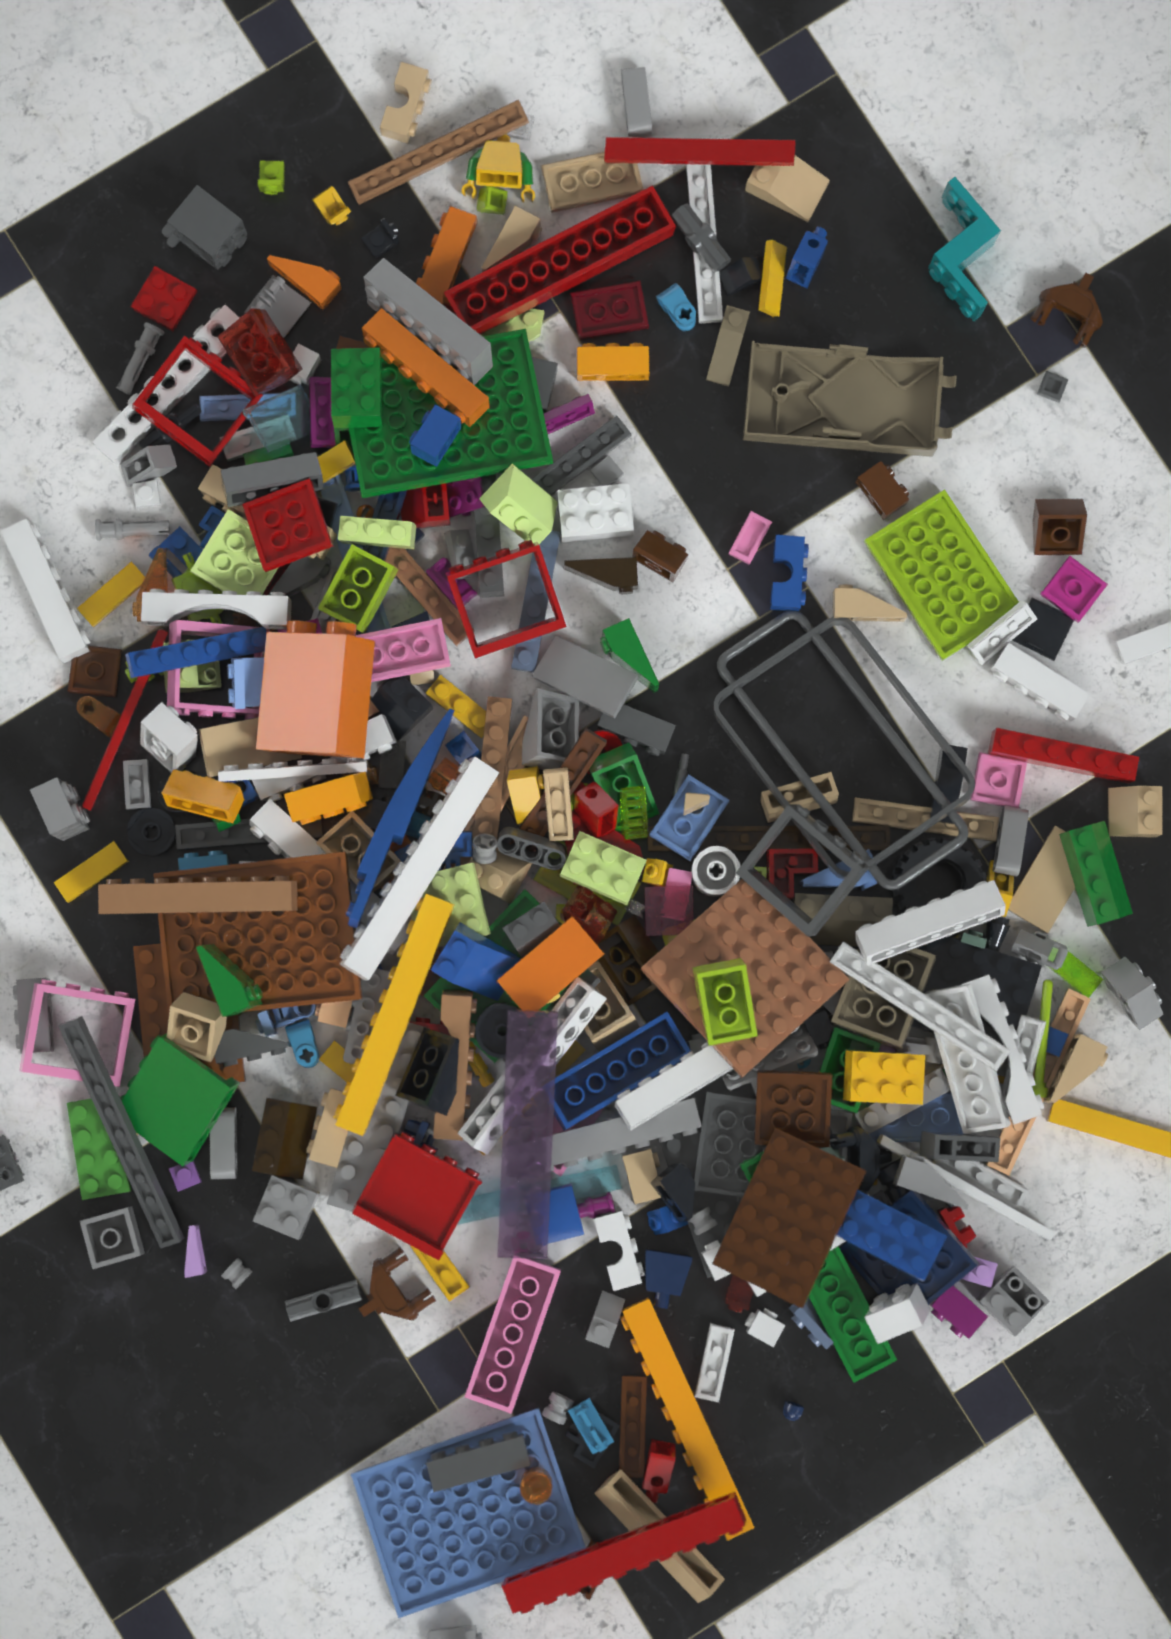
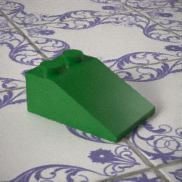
M630 618L603 629L600 645L604 654H610L614 662L622 668L637 674L640 683L653 693L657 692L659 682Z
M630 742L598 755L589 768V773L593 782H596L618 804L617 824L614 830L617 832L659 814L638 756Z
M214 944L196 947L223 1017L236 1015L262 1004L261 998H263L258 984L255 985L254 981Z

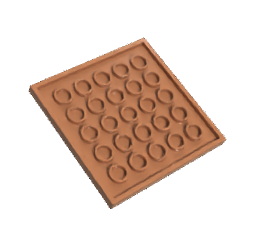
M741 879L643 965L641 970L707 1040L692 967L738 958L744 961L758 1036L712 1045L743 1078L850 979L838 967L830 963L831 959L810 937L805 935L765 898Z

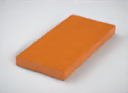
M572 916L503 974L497 982L525 1015L530 1018L602 957L604 953Z

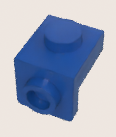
M667 1205L647 1212L648 1223L654 1235L667 1233L688 1224V1221L679 1222Z

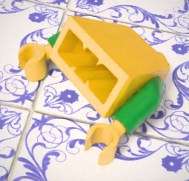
M506 134L497 138L496 141H486L483 149H479L469 159L466 174L468 182L462 187L464 197L468 188H473V199L477 196V189L474 186L476 181V185L521 189L522 185H524V190L520 197L521 201L524 203V194L530 193L533 202L535 199V192L531 189V184H533V167L526 154L520 152L519 144L510 142L511 139Z

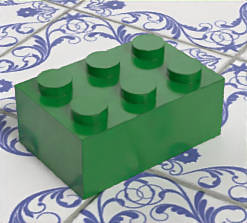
M380 348L331 349V417L334 428L382 427V358Z

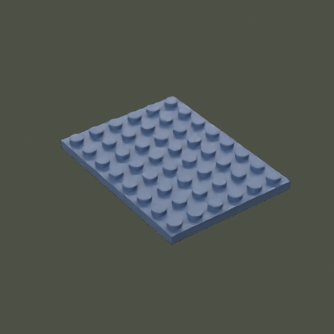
M539 1407L351 1473L398 1619L503 1582L505 1578L586 1548ZM512 1431L524 1434L531 1466L437 1492L433 1491L426 1465L427 1459H431V1454L439 1451H445V1454L455 1452V1447L469 1444L470 1448L478 1446V1441L493 1437L494 1441L503 1439V1434Z

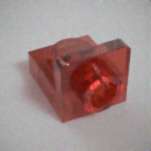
M732 1274L724 1302L729 1304L728 1309L739 1313H742L743 1309L749 1311L753 1290L747 1281Z

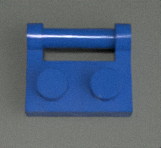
M179 526L149 553V557L153 561H157L175 578L182 575V572L164 553L169 549L187 568L182 556L191 552L196 562L203 549Z

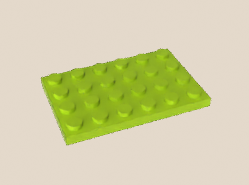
M945 489L864 540L865 545L941 661L966 647L1019 603Z

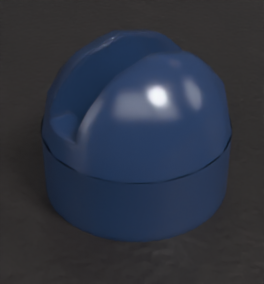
M785 1401L783 1414L789 1421H796L802 1416L804 1406L791 1401Z

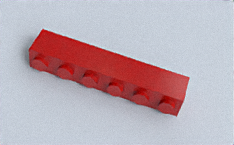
M995 728L992 731L988 754L1027 761L1030 764L1128 784L1135 781L1139 762L1138 756L1001 728Z

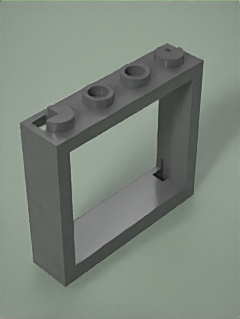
M790 804L777 818L737 870L736 874L809 937L817 935L869 869V866L864 863L865 860L861 858L862 855L855 851L852 853L846 847L847 843L842 838L830 834L827 831L829 828L826 824L818 819L815 821L809 815L810 811L807 808H803L800 804ZM791 818L797 821L852 869L813 919L753 868Z

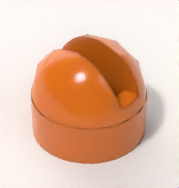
M368 504L361 505L356 511V517H361L365 509L368 508L369 511L365 518H372L374 508Z

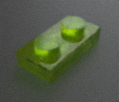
M1069 951L1061 968L1055 970L1049 967V969L1080 994L1088 998L1104 980Z

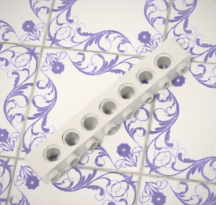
M224 305L221 309H215L210 315V320L195 330L193 339L207 346L208 354L213 352L222 358L248 331V328L244 321ZM216 329H224L222 336H213V332ZM184 351L149 397H158L157 404L152 407L162 415H167L210 369ZM188 362L192 364L188 371L180 370L183 363ZM154 376L150 377V378L145 382L144 387L147 386V384L151 381V379H152ZM167 380L175 381L172 388L166 389L163 387ZM141 392L134 394L128 400V406L123 411L119 410L111 418V423L106 428H101L94 436L93 444L116 466L155 428V425L143 416L138 423L131 422V417L134 414H139L132 409V405ZM118 431L125 432L122 440L114 439V435Z
M577 977L458 1134L473 1148L488 1154L607 998L593 986Z

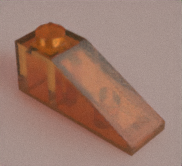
M166 548L157 549L136 596V602H133L132 611L133 616H137V622H141L142 592H150V589H163L165 593H168Z

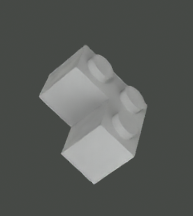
M1123 957L1101 972L1107 988L1119 999L1127 1018L1139 1030L1163 1015L1160 1006L1162 1000L1154 991L1156 989L1155 983L1149 976L1144 977L1141 968L1136 962L1132 964L1126 957Z

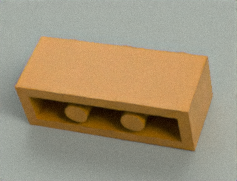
M586 343L582 344V347H577V381L649 380V346H644L642 343H631L629 346L608 343L605 347H596V344Z
M174 769L162 791L165 803L169 807L229 823H234L245 800L240 786L235 783L219 782L212 777H201L189 771Z

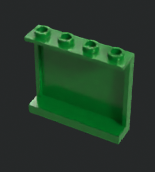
M166 1033L162 1036L158 1035L150 1045L152 1048L151 1052L141 1060L139 1064L141 1069L137 1075L130 1079L127 1084L129 1089L120 1099L135 1132L178 1164L185 1166L195 1159L240 1082L233 1077L225 1080L168 1039Z

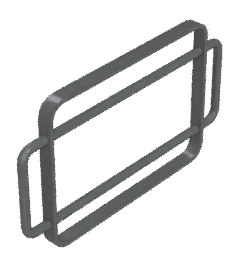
M788 610L719 656L717 670L728 687L723 689L714 700V715L718 723L783 809L790 805L719 710L720 703L734 693L852 850L862 855L861 858L865 860L864 863L869 866L867 871L871 873L883 888L896 890L904 886L965 843L969 835L968 827L956 810L972 797L975 788V779L972 773L853 621L849 618H834L833 616L814 628L801 612ZM788 620H796L806 632L805 635L738 680H735L728 671L726 664L730 659ZM840 625L850 630L964 776L969 785V790L965 795L952 804L948 801L820 636L821 633L833 626ZM811 640L943 809L872 859L741 688ZM946 816L952 820L959 830L958 836L897 879H887L878 868V863ZM791 818L829 870L836 877L844 880L850 871L839 869L816 838Z

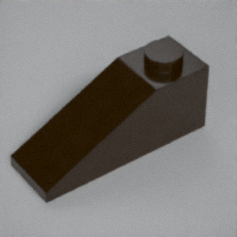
M637 557L564 561L566 571L612 591H619V594H632L633 590H638Z

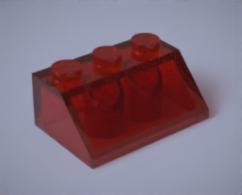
M250 309L217 336L256 397L285 384L303 370L265 309Z

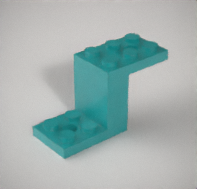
M953 177L948 181L941 198L943 199V205L947 210L953 211L956 214L959 224L965 230L934 254L928 268L931 277L936 282L940 281L945 287L946 295L951 300L955 299L960 305L962 314L975 321L982 315L988 302L964 275L962 270L994 246L1001 230L960 181Z

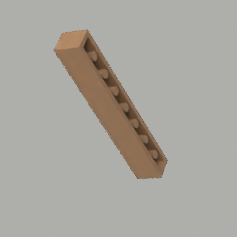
M265 876L250 877V882H241V877H226V882H217V877L202 878L201 883H193V878H178V883H169V878H154V883L145 884V879H130V884H121V879H106V884H98L99 914L297 911V881H289V876H274V881H265Z

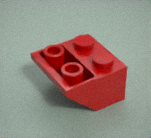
M447 483L407 490L401 509L402 521L413 522L416 528L451 526Z

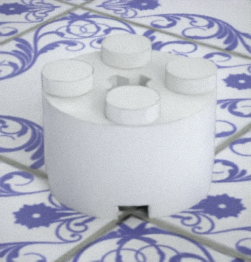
M708 847L701 851L693 861L691 867L693 884L697 890L705 895L712 897L723 896L739 881L740 876L736 872L741 866L740 862L725 847ZM714 865L718 866V870H722V873L717 878L714 877L713 873L709 872V870L713 869Z

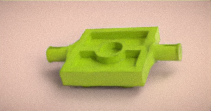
M191 552L182 556L188 569L182 575L171 579L175 590H188L189 593L198 594L199 590L213 591V594H222L221 590L190 572L195 564ZM205 609L191 613L187 617L189 621L210 618L212 623L222 624L218 614L224 609Z

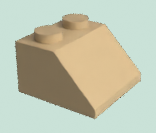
M1162 786L1108 788L1109 836L1158 837L1162 835Z
M498 847L496 848V860L490 864L477 863L472 857L469 863L475 864L480 889L511 904L532 863L505 855L498 850Z
M183 992L170 1005L167 1038L192 1056L211 1062L225 1031L227 1016H222L218 1003Z

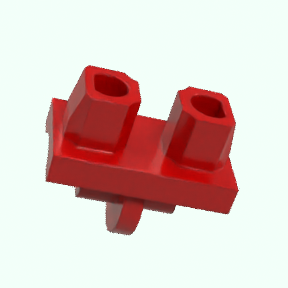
M955 1205L951 1208L946 1209L942 1207L936 1210L945 1225L968 1248L966 1244L970 1243L977 1236L970 1225L960 1230L957 1229L954 1222L965 1217L961 1207Z

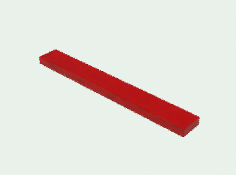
M606 137L604 161L605 163L794 166L796 142L795 140Z
M163 628L159 629L151 648L164 646L169 631ZM151 675L137 678L82 804L83 808L90 811L93 808Z

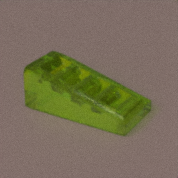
M645 786L620 788L621 833L624 839L648 837ZM639 796L638 800L627 801V797ZM639 806V809L628 810V807ZM639 816L638 819H629V817Z

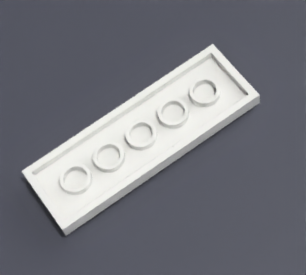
M971 983L924 993L985 1033ZM934 1031L963 1134L1010 1126L1011 1122L996 1071Z

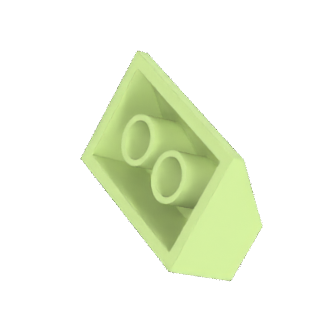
M511 464L479 498L493 516L525 541L532 540L533 543L538 542L540 544L552 531L558 501L514 464Z

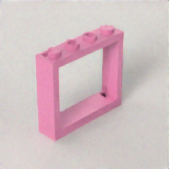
M175 620L169 623V645L181 643V634L213 637L259 627ZM262 653L254 654V658L262 657ZM180 669L168 671L167 707L169 705L172 706L179 715H190V712H197L199 717H213V714H221L223 719H236V716H245L244 720L259 717L260 706L235 709L232 706L179 702Z
M42 979L41 984L35 983L19 1071L83 1081L79 1071L76 1069L31 1063L43 993L47 992L125 1005L113 1075H110L114 1086L120 1087L135 999L129 998V993L115 991L114 996L106 995L105 989L93 987L90 988V992L81 991V985L66 983V988L57 987L56 981Z

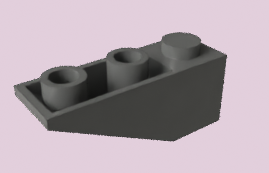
M231 1029L224 1031L214 1056L216 1064L223 1063V1067L238 1064L237 1059L247 1057V1061L261 1059L262 1053L270 1051L271 1056L286 1053L285 1048L291 1047L288 1042Z

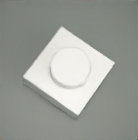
M157 480L133 484L137 509L161 505Z

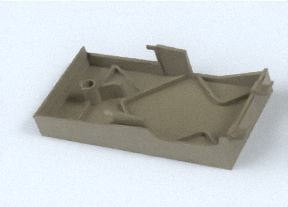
M752 341L743 440L933 457L938 448V439L952 438L953 427H939L942 387H955L956 376L949 377L943 375V357L866 355L868 352L867 347L830 344L829 349L761 344Z

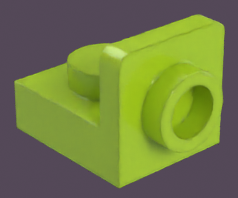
M260 161V176L258 179L260 192L268 195L284 192V161Z

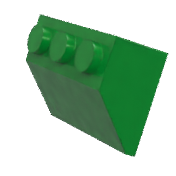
M834 1027L819 1071L832 1073V1106L852 1113H858L861 1102L843 1100L846 1050L878 1052L881 1043Z

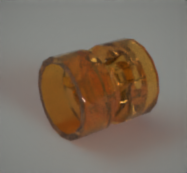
M533 1467L525 1471L520 1483V1492L524 1500L535 1505L547 1501L551 1496L553 1487L551 1475L540 1467Z

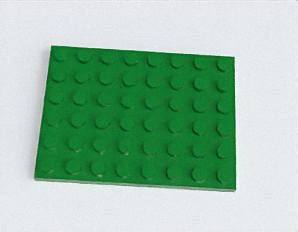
M526 329L482 336L491 343L493 367L474 386L489 397V408L471 427L464 422L461 424L460 431L437 467L413 455L409 440L415 430L419 431L425 413L428 410L431 411L435 405H439L431 394L423 393L412 378H405L394 363L389 364L382 358V427L349 428L362 498L504 473L511 464H514L520 470L553 464Z

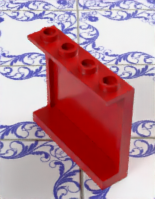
M403 1131L400 1135L395 1132L355 1203L352 1214L439 1261L444 1253L443 1249L475 1191L482 1184V1180L478 1178L480 1174L469 1167L466 1170L458 1167V1161L447 1155L444 1158L436 1155L437 1150L425 1143L421 1147L414 1143V1137Z

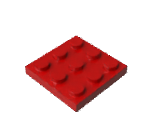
M310 478L242 504L262 568L265 572L333 547L315 488Z

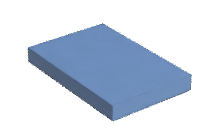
M688 774L649 836L691 862L729 803V799ZM687 792L710 795L708 805L683 815L685 794Z

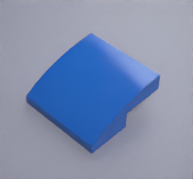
M572 1183L524 1195L537 1247L584 1235Z

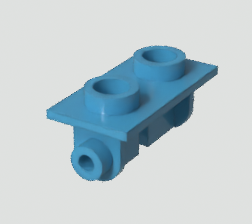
M590 1398L568 1410L592 1454L605 1450L608 1445L614 1442Z

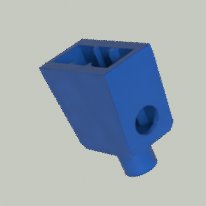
M814 227L812 232L806 231L792 259L786 276L787 280L808 288L828 243V240L825 239L827 235L825 229Z

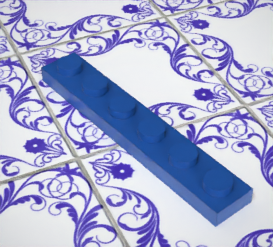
M259 627L127 653L125 656L130 677L135 678L265 652L266 628Z

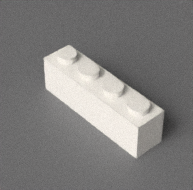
M1010 643L1004 647L990 669L997 680L1003 683L1008 681L1014 685L1015 691L1024 696L1030 695L1035 699L1034 702L1044 709L1049 707L1055 711L1054 715L1065 722L1067 720L1072 722L1076 719L1091 695Z

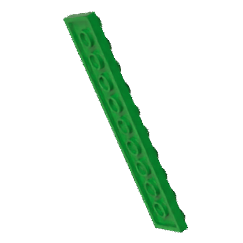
M764 1151L740 1163L749 1183ZM835 1247L829 1252L809 1298L830 1339L834 1342L833 1345L853 1383L897 1361V1358L888 1341L877 1343L865 1319L869 1311V1304L839 1247Z

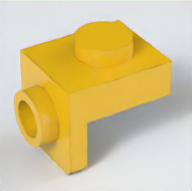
M330 186L312 199L328 224L333 225L335 223L337 226L348 219L347 214L351 210L349 207H346L333 186Z
M647 858L642 882L665 888L668 870L673 868V865L668 864L664 860Z

